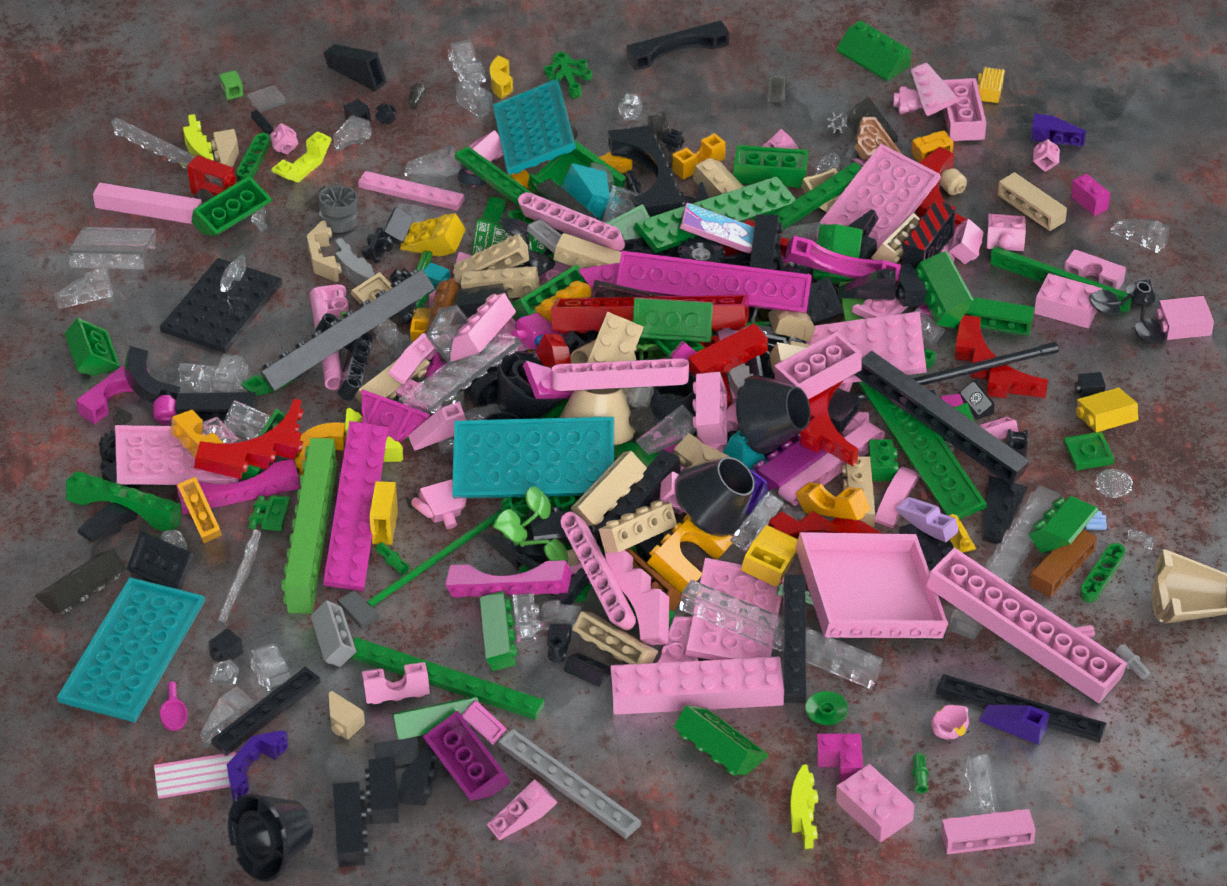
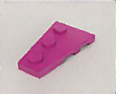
M528 361L523 364L536 399L571 397L574 390L558 391L552 388L551 368Z

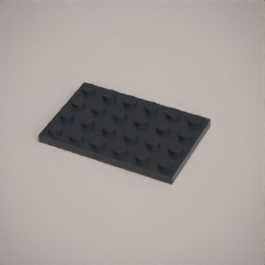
M217 258L161 324L160 330L163 333L226 353L282 285V278Z

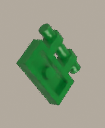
M271 495L269 501H266L264 496H258L257 500L253 503V513L250 514L248 519L249 529L255 530L257 525L261 523L263 530L282 531L291 504L290 497Z

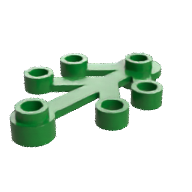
M564 52L554 54L553 63L544 67V75L550 76L548 82L555 79L560 81L564 76L566 77L569 84L568 95L571 98L582 96V87L579 83L575 82L573 75L584 80L592 79V71L587 69L586 59H579L577 61L571 59ZM568 65L575 66V67H577L578 69L569 67ZM561 67L560 71L554 75V71Z

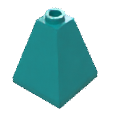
M738 430L737 433L731 436L722 453L741 461L749 470H752L756 462L760 460L765 461L766 458L764 454L754 452L747 445L749 441L745 433L741 434L740 430Z

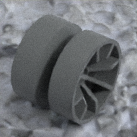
M333 185L324 188L319 194V223L325 220L327 227H331V232L343 233L355 228L358 222L357 193L355 190L343 185Z

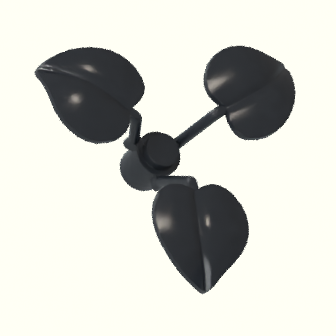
M505 218L498 221L502 228L510 235L515 236L519 234L521 237L526 238L529 260L524 263L523 267L536 266L539 276L554 268V260L547 255L550 249L547 248L543 254L537 251H529V232H527L528 225L525 222L515 218ZM556 229V231L561 235L565 233L563 231Z
M1150 279L1128 285L1125 292L1129 294L1122 301H1118V297L1108 290H1098L1089 295V300L1093 307L1105 315L1118 314L1120 312L1119 306L1123 305L1131 297L1134 303L1142 305L1141 322H1137L1134 327L1137 336L1147 342L1164 343L1165 334L1161 331V325L1154 319H1144L1145 307L1153 305L1156 300Z

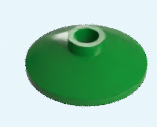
M822 691L813 694L807 700L805 709L807 716L813 722L824 726H831L842 722L846 718L848 703L841 695L835 692Z

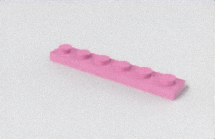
M365 171L358 181L359 188L456 211L459 210L465 200L464 194L368 171Z

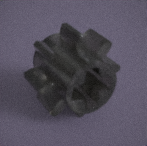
M833 112V118H827L830 121V125L827 128L832 127V133H835L836 129L843 133L841 128L848 127L845 124L848 118L843 119L841 117L842 112L839 113V116H836ZM840 118L842 125L836 128L833 120Z

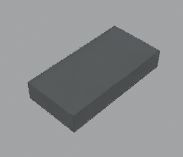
M355 590L338 599V605L342 607L361 629L379 619L374 609Z

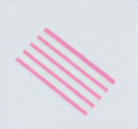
M231 752L227 756L218 754L154 765L158 799L230 787L227 763L236 755V752Z

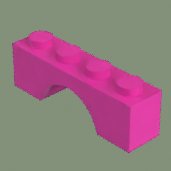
M124 365L76 400L79 415L96 424L109 414L107 402L112 396L121 392H134L126 380Z

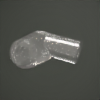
M1129 530L1127 540L1143 542L1142 547L1144 549H1153L1155 540L1152 536L1141 531Z

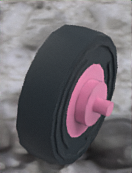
M462 168L458 172V180L464 184L472 185V187L488 184L467 168Z

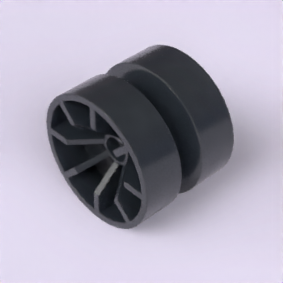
M479 360L470 364L460 377V389L480 411L489 412L497 409V368L488 360Z

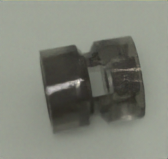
M637 407L631 412L629 424L640 438L650 441L660 435L662 424L649 408Z

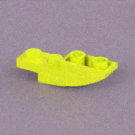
M195 114L188 115L190 126L183 127L189 154L193 159L198 155L213 160L211 142H207L206 135L202 136L200 121H196Z
M807 764L802 765L794 781L791 795L790 821L792 833L801 832L804 849H811L814 846V839H817L816 826H812L811 821H813L815 803H818L817 790L812 788L814 786L813 773H809Z

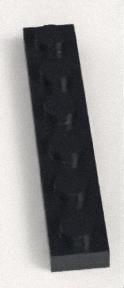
M305 666L211 739L212 745L227 756L321 683L320 677Z

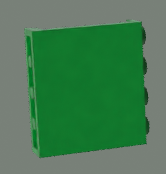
M574 140L576 149L568 154L556 156L535 176L530 174L528 186L532 191L537 192L549 201H561L564 207L570 209L560 195L559 190L572 163L606 171L609 193L612 191L618 194L624 189L626 177Z

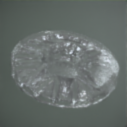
M1106 469L1097 475L1095 485L1101 494L1107 497L1119 498L1128 495L1132 491L1133 481L1128 473L1122 470Z

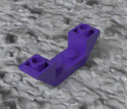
M281 730L252 736L227 763L233 802L248 793V776L245 773L249 766L260 758L261 753L276 760L280 754L287 750L288 740L285 731Z

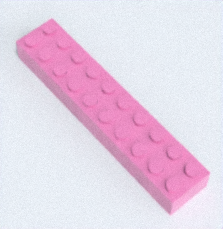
M953 548L930 572L926 585L927 588L1097 703H1100L1121 680L1128 663L956 548Z

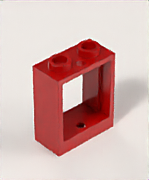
M198 155L187 165L192 194L211 199L236 184L234 168ZM205 174L222 179L223 187L207 182Z

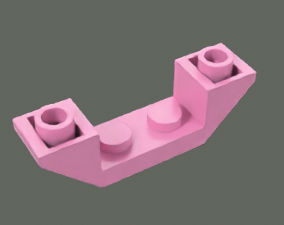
M423 333L403 352L388 374L404 385L426 358L430 360L439 352V344Z

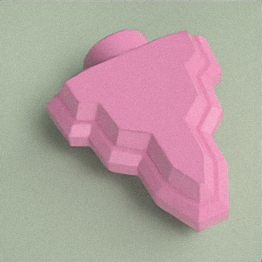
M901 86L899 93H894V107H898L899 114L924 109L919 93L916 90Z

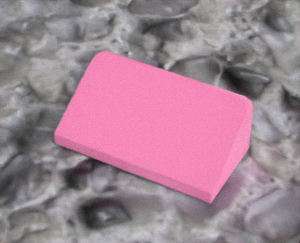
M1009 417L979 425L999 440L1007 438L1008 429L1018 432L1016 420Z

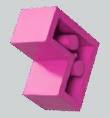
M817 734V767H839L840 783L863 769L861 734Z

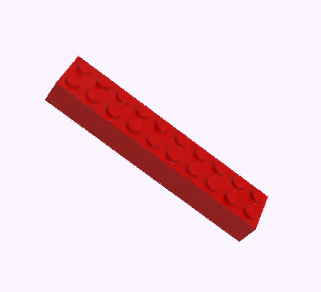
M748 295L557 298L551 307L552 331H558V333H568L569 330H577L578 333L596 330L599 333L607 312L633 322L634 298L713 302V331H720L723 328H731V330L735 331L742 330L746 327L749 319Z

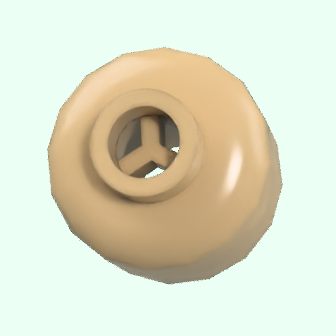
M949 169L942 173L940 185L949 195L960 194L965 190L967 180L957 169Z

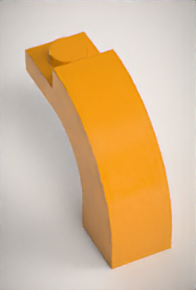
M345 423L317 425L301 435L300 441H304L301 453L297 452L295 466L296 469H299V476L304 475L303 460H307L305 448L309 446L310 438L334 439L335 450L345 449Z

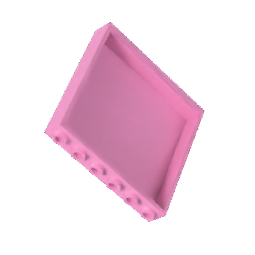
M800 533L795 548L824 637L943 638L948 622L938 594L926 587L930 572L916 534Z

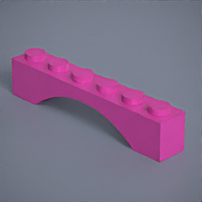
M793 236L788 242L785 261L855 280L877 270L890 269L891 271H896L897 284L901 267L900 264L885 260H867L844 256L827 250L812 240Z
M293 459L273 463L261 474L237 483L210 484L198 481L210 508L258 498V496L265 497L300 489L299 477ZM176 484L182 514H188L190 512Z
M566 560L546 561L527 572L509 576L485 574L474 569L469 564L450 565L445 586L451 597L457 598L481 597L504 591L505 595L515 596L525 594L568 593L572 572Z

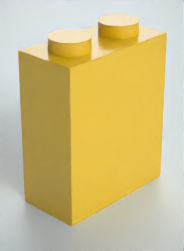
M1118 387L1077 399L1076 414L1087 426L1091 427L1095 432H1100L1138 421V403Z
M376 481L369 516L372 544L383 542L386 545H392L398 514L396 482Z

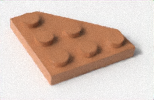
M863 117L861 119L854 146L860 158L869 160L880 144L902 154L875 117Z

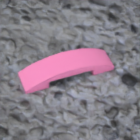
M902 466L895 474L875 516L876 523L890 528L894 527L900 516L896 511V507L907 499L911 489L915 487L919 479V475L915 470Z

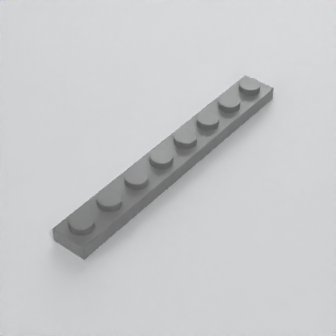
M514 729L498 741L499 748L625 839L641 826V820Z

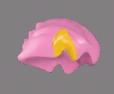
M946 705L940 711H935L931 720L932 731L937 737L945 740L955 739L963 736L969 725L968 708L961 705Z

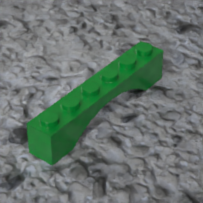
M76 471L66 480L67 501L82 506L96 501L118 503L138 513L152 528L170 534L181 524V504L172 500L144 493L135 488L122 486L119 483H113L100 477L85 474L84 472Z

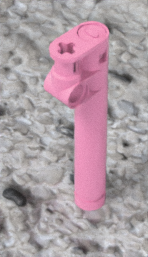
M343 285L321 286L310 291L309 296L315 331L324 314L330 313L340 318L342 311H349L348 301L345 298L347 291ZM336 351L321 361L325 386L330 390L339 388L342 377L339 351Z

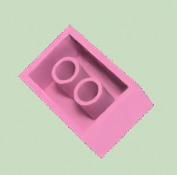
M1048 273L1036 296L1035 314L1089 329L1097 312L1089 300V295L1102 290V288Z
M720 372L696 374V382H693L694 394H696V399H693V408L696 411V416H693V426L697 428V436L706 445L726 444L727 390Z
M870 764L837 785L836 803L880 843L913 821L914 803Z

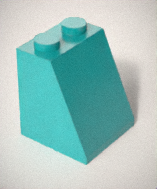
M571 164L559 190L560 195L570 209L600 221L610 200L606 171Z

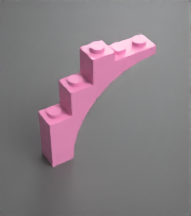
M625 550L605 553V560L618 585L635 609L639 622L640 640L649 646L668 644L669 596L660 589H651V576L642 569H633V557ZM577 563L575 566H569L572 572L571 577H573L581 567L583 568L581 563Z

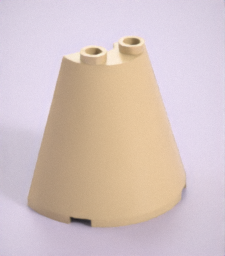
M1163 549L1154 569V572H1158L1155 577L1156 582H1152L1151 587L1152 608L1156 619L1159 622L1169 624L1227 615V573Z

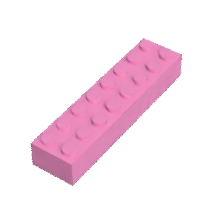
M780 657L611 666L614 715L683 711L686 705L708 709L784 705V684Z

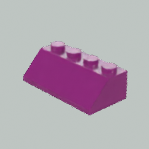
M798 433L794 436L796 439L784 443L781 446L782 449L769 453L767 455L768 459L756 462L752 470L767 481L769 491L782 487L827 453L823 449H820L817 453L806 449L801 445V435Z
M456 711L423 736L470 801L494 796L511 783L505 772L459 711Z

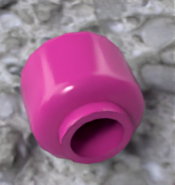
M169 395L159 396L152 406L154 420L161 425H170L172 417L176 416L177 401Z

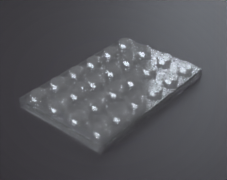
M496 334L480 353L456 361L450 360L398 400L409 408L433 413L441 408L443 402L456 397V393L459 390L468 388L472 384L471 381L476 377L480 378L485 375L488 368L501 363L504 356L514 353L518 349L517 346L521 344V341L516 336Z

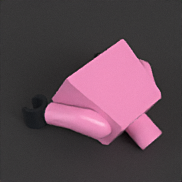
M453 479L420 488L419 498L417 493H414V498L406 497L408 507L417 509L427 518H431L434 523L444 521L446 529H451L457 526L455 517L461 514V509L465 507L467 498L453 499Z

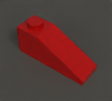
M544 334L536 350V354L543 365L552 369L555 365L572 364L569 348L562 336L558 334Z

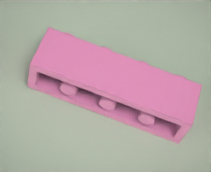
M1018 809L1009 812H994L984 815L942 820L941 835L946 854L1034 844L1036 830L1030 810Z

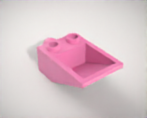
M988 214L987 249H993L996 246L1004 250L1024 251L1025 216Z

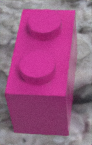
M1088 174L1073 180L1071 197L1093 216L1108 210L1110 192Z

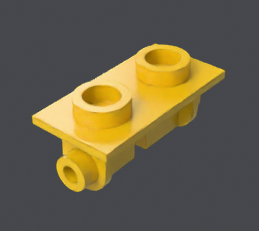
M954 514L949 515L956 518L959 530L950 539L954 548L962 553L976 550L958 516Z

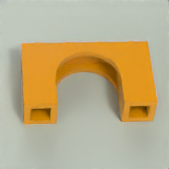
M689 514L683 518V524L679 522L673 528L672 532L674 534L672 536L668 533L661 541L663 544L661 547L659 545L655 546L649 553L652 557L647 562L683 596L703 574L683 556L680 542H692L701 547L714 560H718L735 541L730 535L720 537L702 531L690 521L691 516Z

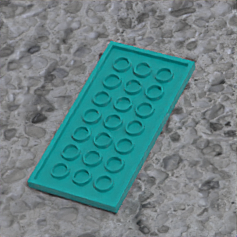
M558 79L493 104L505 165L509 175L518 174L524 169L536 167L541 162L553 160L556 156L568 154L576 149Z
M614 417L454 421L453 499L525 497L526 491L531 487L539 488L546 496H582L614 463Z
M129 577L57 696L58 702L136 723L203 607L205 596Z

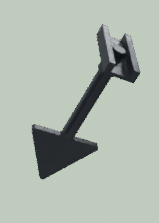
M485 533L482 534L481 538L517 569L520 563L529 569H534L541 565L529 557L518 553L513 541L510 539ZM581 567L570 580L568 593H559L556 597L559 608L565 612L590 583V580L585 577L587 574L584 568Z

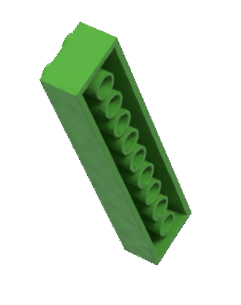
M310 438L309 446L305 448L307 460H303L304 475L300 476V486L302 488L298 489L297 497L299 504H295L296 518H293L292 521L294 533H290L291 548L287 549V560L289 562L285 563L284 575H286V578H282L281 584L282 591H285L283 603L287 605L288 613L313 614L337 471L334 439Z

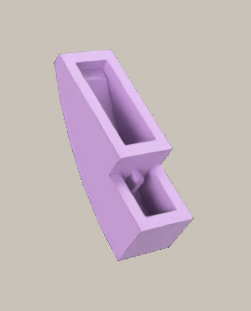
M908 497L896 507V511L911 524L941 541L947 542L959 532L956 518L941 514L938 506Z

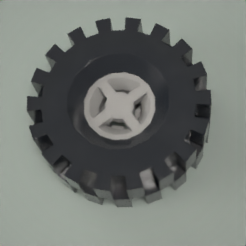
M695 236V239L690 237L687 241L684 240L682 245H679L677 258L724 264L725 251L723 245L720 246V243Z

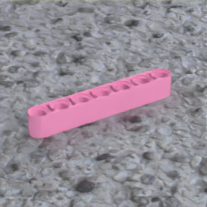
M524 193L518 198L522 212L528 218L536 221L542 219L555 229L616 251H621L625 247L620 230L614 226L532 193Z
M685 359L559 364L552 367V388L558 391L683 385L689 380V362Z
M867 421L847 435L845 439L858 448V457H863L868 453L869 439H884L885 432ZM827 453L780 487L778 495L792 505L797 506L800 503L795 493L808 482L826 485L842 473V465H846V462H842L839 458Z
M573 512L565 513L561 518V526L610 621L623 630H630L635 625V615L586 521Z

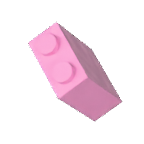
M1204 296L1159 301V308L1156 309V318L1160 320L1161 331L1165 333L1167 340L1212 335L1214 320Z

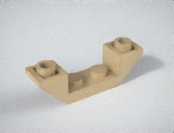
M324 220L307 235L308 251L314 273L334 282H339L338 274H341L340 262L336 263L335 256L323 257L322 253H318L321 252L320 247L330 246L329 238H332L331 227H327Z

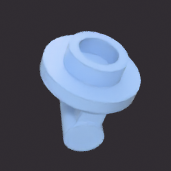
M1098 511L1085 526V529L1106 530V515H1102V512Z

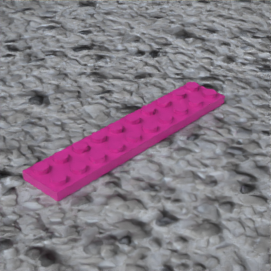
M621 251L616 289L664 296L748 295L750 307L787 310L788 312L806 314L812 275Z
M349 421L323 586L364 592L372 540L369 516L375 482L381 480L388 427Z

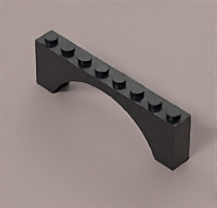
M650 125L608 131V147L611 155L625 157L643 164L652 171L657 179L649 190L635 197V208L643 204L649 217H653L685 206L684 199H681L680 189H677L676 180L672 177L671 169H668V162L664 160L663 150L660 151V143L656 141V134L652 132Z

